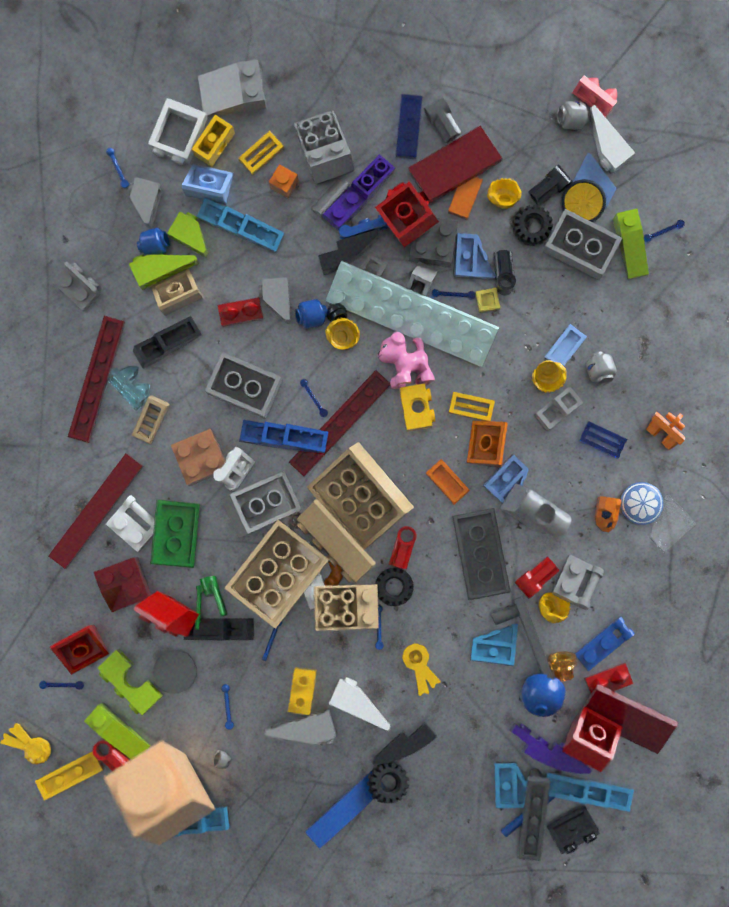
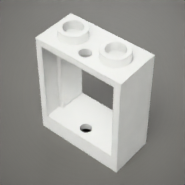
M167 98L148 143L152 153L159 157H164V155L171 157L173 162L183 165V163L190 165L194 156L191 149L205 129L208 122L207 114ZM170 113L196 123L185 152L158 142Z

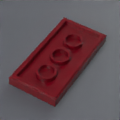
M480 125L408 168L428 201L432 203L502 162V157Z
M599 684L584 705L623 727L620 734L621 737L656 754H659L678 725L677 721Z

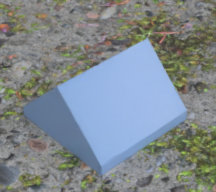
M192 164L182 183V190L185 196L202 200L208 198L216 203L226 205L233 173Z

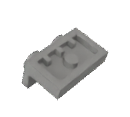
M66 261L64 264L66 267L52 283L79 308L85 311L101 294L97 289L99 285L91 277L88 279L83 277L81 274L84 271L76 263L70 265Z

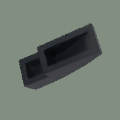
M374 230L336 241L338 250L318 255L323 275L337 271L341 261L350 264L362 256L378 239V231Z
M190 316L135 345L132 351L144 369L199 337L201 332Z
M200 618L199 629L195 630L194 623L188 636H184V640H253L254 618Z
M426 722L418 727L410 736L403 730L372 758L371 762L373 765H380L403 759L427 746L437 737V734Z

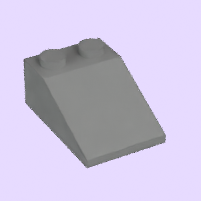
M258 59L237 62L198 76L203 112L207 114V117L266 108Z
M284 471L221 499L238 538L302 510Z
M329 708L267 727L264 731L265 736L309 744L319 743L320 746L333 743V738H336L337 734Z

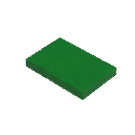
M156 500L150 564L194 568L200 504Z

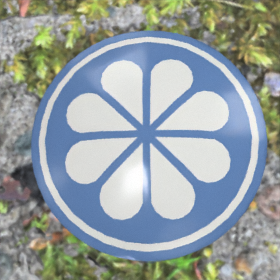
M634 483L627 487L621 496V512L632 523L638 525L650 524L662 513L663 497L660 491L650 483Z

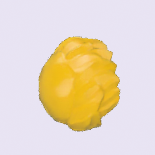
M501 178L500 180L492 181L488 189L487 198L498 208L509 209L520 200L521 190L516 181L510 178Z
M338 318L332 321L325 330L329 343L339 350L354 347L360 338L357 324L345 318Z
M551 360L543 361L534 369L532 381L537 389L542 392H555V390H559L565 384L567 377L566 368L558 362Z
M552 592L541 596L539 610L548 622L552 624L562 622L570 614L571 605L569 602L553 595Z

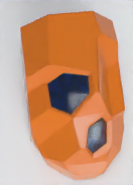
M598 497L594 519L597 527L602 532H610L615 528L618 521L621 499Z

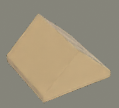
M189 269L151 286L157 305L164 316L203 298Z

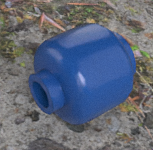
M153 228L141 232L139 241H137V247L139 252L144 253L145 256L163 255L167 252L168 247H170V239L165 231H162L160 228Z
M318 299L299 303L298 308L295 309L298 325H302L305 329L322 326L325 322V317H327L326 305H322Z

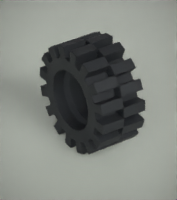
M528 205L525 209L522 208L516 215L513 226L515 236L519 237L520 242L524 241L525 245L532 244V246H536L537 243L541 244L544 240L546 241L553 228V219L549 216V211H544L542 206L538 208V205L533 207ZM527 219H538L541 223V229L536 233L527 231L525 228Z
M400 568L384 570L379 574L375 582L378 598L388 606L396 607L403 605L412 596L414 588L412 578L405 570ZM393 578L399 579L403 585L401 593L395 596L390 595L386 591V583Z
M394 763L380 764L377 768L371 770L372 774L368 776L370 781L367 782V786H370L368 791L373 794L372 797L377 799L378 802L396 803V801L403 799L402 796H406V789H409V785H407L409 777L405 776L407 772L402 770L400 765H395ZM387 774L393 776L396 781L395 788L391 792H386L381 787V779Z

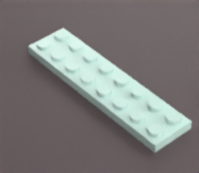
M343 261L340 262L326 298V302L331 304L340 303L345 306V310L409 337L420 338L423 340V343L480 367L483 366L499 327Z

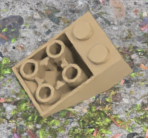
M377 585L314 586L315 631L379 628Z

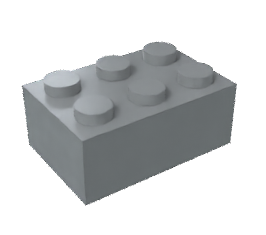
M565 209L543 252L600 280L622 237Z
M222 352L205 392L208 395L266 419L283 380L280 376Z

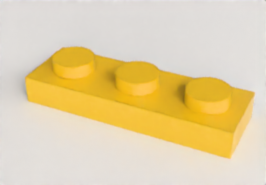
M90 752L39 778L35 783L45 801L103 771L104 768L100 760L94 757L93 752Z

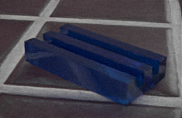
M590 421L587 422L579 439L580 442L616 459H619L621 451L628 440ZM592 428V429H594V430H596V431H598V432H600V433H602V434H605V435H607V436H609V437H611V438H613V439H615V440H617V441H620V444H617V443H615V442H613V441H610V440H608V439H606V438H604V437H602V436H600V435H598V434H595V433L589 431V429ZM586 435H588L592 438H595L607 445L616 448L617 451L614 452L610 449H607L595 442L586 439L585 437Z

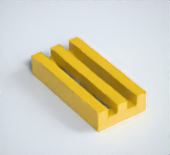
M269 131L238 159L254 175L283 150L284 146ZM269 139L272 140L265 148H263V149H262L257 155H255L249 162L246 161L247 158H249L255 151H257V150H258L263 144H265ZM275 145H277L269 154H267V155H266L261 161H259L253 168L251 167V166H252L256 161H258L264 154H266L272 147H274Z
M453 392L449 413L482 421H491L495 401ZM456 398L488 404L489 408L457 402ZM454 406L485 412L488 414L487 416H484L475 413L454 409Z

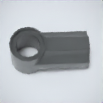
M444 98L424 108L428 120L432 125L436 126L445 143L451 142L461 135L462 132L451 116V110Z

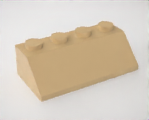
M317 499L297 518L299 522L297 527L305 535L309 533L314 538L311 542L319 551L325 550L328 554L329 562L334 567L337 564L343 570L341 575L348 582L353 581L356 583L376 564Z

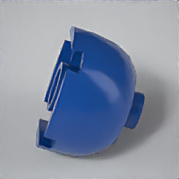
M535 674L525 680L522 686L521 700L529 713L535 716L549 717L556 714L563 706L565 687L559 679L555 677L554 680L547 678L546 674Z

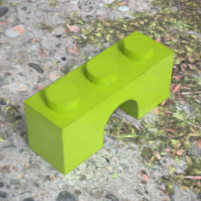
M117 649L98 667L100 670L99 675L105 682L108 683L110 681L116 687L114 691L120 698L123 699L125 697L130 702L129 707L134 713L144 715L164 695L150 680L140 687L131 686L127 681V672L134 663L121 649Z

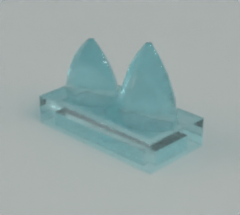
M127 366L121 369L116 367L110 372L108 381L135 410H138L149 394L150 384H132L137 376L138 366Z

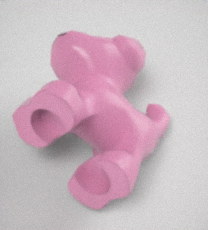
M400 332L393 333L391 337L382 341L381 349L378 352V359L382 363L394 364L397 372L396 376L391 378V389L406 387L405 383H411L410 374L413 372L418 375L415 379L416 385L425 383L426 386L435 381L428 365V355L424 351L422 339L413 338L412 341L416 345V351L413 353H407L405 337Z

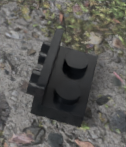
M586 806L547 826L561 854H570L578 849L577 846L584 842L586 844L593 842L597 839V835L600 834Z

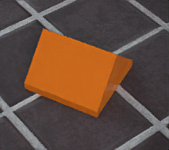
M473 421L467 463L492 467L502 466L508 423Z

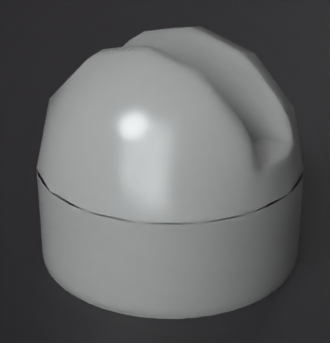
M218 750L213 757L212 766L218 769H226L229 767L227 763L231 761V758L226 752Z

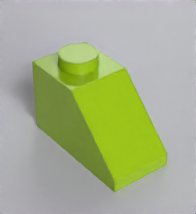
M179 212L167 232L168 236L207 258L208 252L201 226L197 221L198 218L189 212H186V214Z

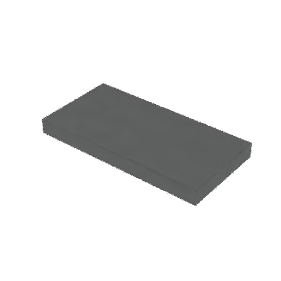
M491 508L452 516L468 600L510 593L511 590L495 509Z

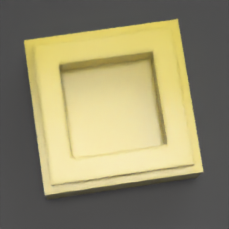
M497 288L475 292L479 313L500 309Z

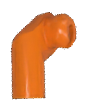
M328 561L331 572L328 578H325L324 584L325 586H339L343 578L341 575L343 570L338 564L334 567Z

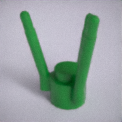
M216 576L200 579V585L196 586V612L199 616L195 621V630L199 629L202 593H204L205 597L214 596L220 615H227Z

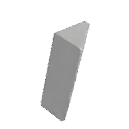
M337 179L312 206L311 210L322 219L323 213L350 187L349 182Z

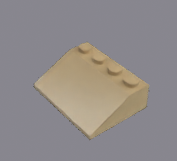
M359 442L348 448L307 486L316 499L364 550L414 508Z
M277 520L224 589L276 629L329 559L284 523Z

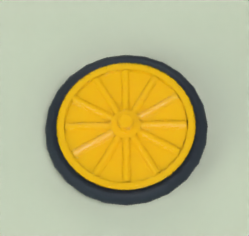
M589 179L576 180L567 186L563 192L561 200L563 211L567 209L590 222H594L601 217L605 210L606 195L601 186Z

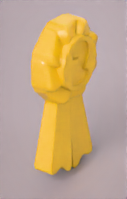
M413 643L407 646L402 659L407 668L415 670L419 696L423 693L429 694L426 680L433 689L436 684L440 683V680L427 666L429 660L428 651L420 644Z
M15 723L14 728L9 729L16 737L7 733L3 734L4 739L0 743L24 750L25 759L32 764L45 763L51 754L48 741L42 737L31 739L19 723Z

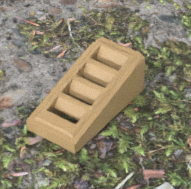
M149 396L132 436L152 444L170 404L154 396ZM153 404L161 408V411L152 408L151 405ZM150 412L158 416V418L155 419L151 416H148L147 413ZM144 420L154 424V427L143 423ZM140 428H143L147 431H150L151 434L148 435L139 430Z

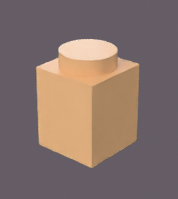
M163 741L104 777L134 837L157 845L163 844L215 810L186 754Z

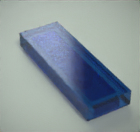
M402 94L396 157L416 159L422 96Z

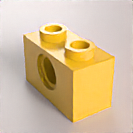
M214 115L191 149L194 156L212 167L234 136L233 126L217 115Z
M425 383L399 388L406 431L432 428V422H436L434 409H429L428 401H432L430 388L426 389ZM415 402H420L423 404L424 410L416 413L412 410V405Z
M301 667L294 668L288 712L310 715L317 670Z

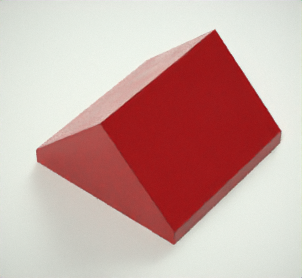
M88 625L50 646V649L71 675L109 655V651L95 625Z

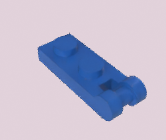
M379 215L377 219L371 221L370 219L361 220L358 222V225L353 227L343 225L339 229V235L342 240L374 230L378 232L390 227Z
M622 617L617 618L574 653L587 671H590L635 634L631 628H627ZM616 629L622 634L618 638L612 633Z

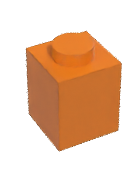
M279 164L269 180L270 189L289 199L299 182L298 174Z

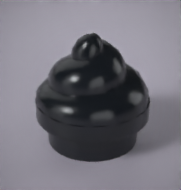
M330 303L327 309L328 320L332 322L338 318L347 319L348 315L345 306L340 303Z

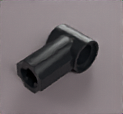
M557 165L528 193L531 199L541 206L554 194L566 189L573 181L563 168Z
M499 250L493 253L496 276L495 287L499 294L509 295L514 290L516 284L512 251ZM504 279L508 280L511 283V286L504 287L501 285L500 281Z

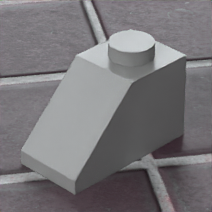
M135 177L134 183H130L128 195H130L131 201L147 228H152L163 189L160 183Z
M419 261L411 274L406 288L427 297L438 270Z
M288 278L262 279V285L258 287L259 298H263L265 305L286 323H291Z

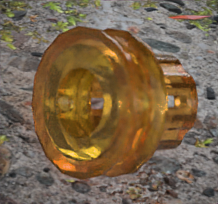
M567 651L556 652L548 657L550 661L549 666L550 669L554 670L555 678L560 681H569L574 678L573 668L577 666L574 653Z

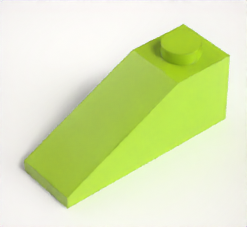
M638 209L616 213L613 222L616 234L622 237L619 247L627 279L649 275L643 229Z
M139 255L132 259L133 262L129 263V266L139 287L145 290L200 263L195 255Z
M104 703L99 704L84 720L100 737L131 760L147 751L150 747L142 737Z

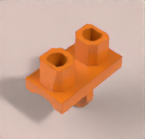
M656 412L652 416V421L646 430L655 437L663 429L668 435L661 443L668 450L677 444L681 445L685 441V436L674 426L679 430L685 427L680 422L683 415L679 413L675 417L669 412L665 416L671 421L669 423L662 415Z

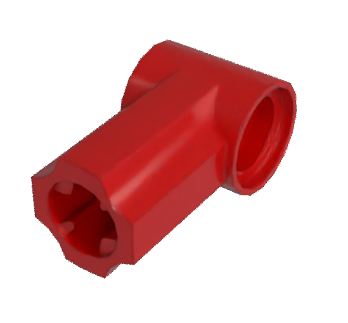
M404 526L399 529L389 561L390 565L407 570L417 537L416 531L412 527ZM410 530L413 533L412 540L409 542L403 541L401 539L402 531Z
M546 557L514 583L530 599L543 588L542 585L560 570L549 557Z
M103 738L93 746L92 752L94 757L101 760L113 772L130 761L121 751ZM100 744L108 746V754L100 753Z

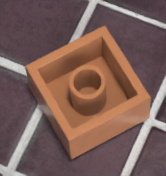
M212 429L171 445L188 486L213 477L214 471L222 468L226 462Z

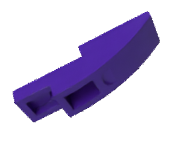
M379 154L355 178L351 186L323 213L322 217L339 230L373 197L395 170V167Z
M514 723L509 729L526 743L522 751L542 764L557 770L576 774H590L592 772L588 765L562 752L563 742L560 745L554 742L548 748L549 743L540 736L536 739L530 735L532 730L523 723L519 726Z

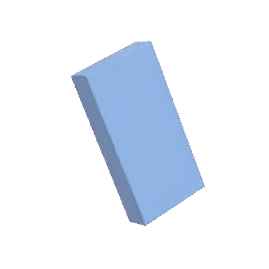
M570 324L545 355L544 359L558 362L565 366L587 336Z

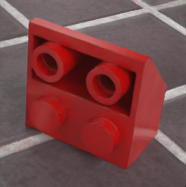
M159 591L147 597L133 609L140 614L139 618L149 624L153 623L155 624L154 628L165 634L169 633L175 637H178V635L187 637L199 616L194 610Z

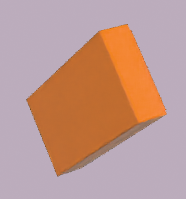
M474 177L457 187L448 213L468 220L483 179Z
M442 459L425 473L454 505L470 491Z

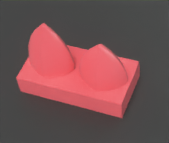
M583 76L572 92L589 107L595 105L605 118L617 103V90L607 89L603 91L599 88L598 78Z

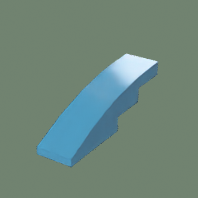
M204 198L196 216L210 225L276 252L284 235V232L247 214L244 215L227 206L224 207L208 198Z
M547 772L546 778H550L549 796L630 812L634 789Z
M216 807L213 812L174 837L229 829L227 807Z

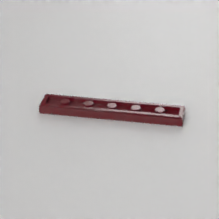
M108 316L103 317L68 433L69 438L86 443L90 442L125 321Z
M375 370L319 429L328 432L325 453L298 451L289 463L305 477L390 387V382Z
M125 453L48 557L64 569H67L144 466Z

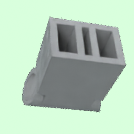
M516 483L500 507L502 511L531 530L551 534L554 537L562 536L568 530L571 523V518L567 513L531 489Z

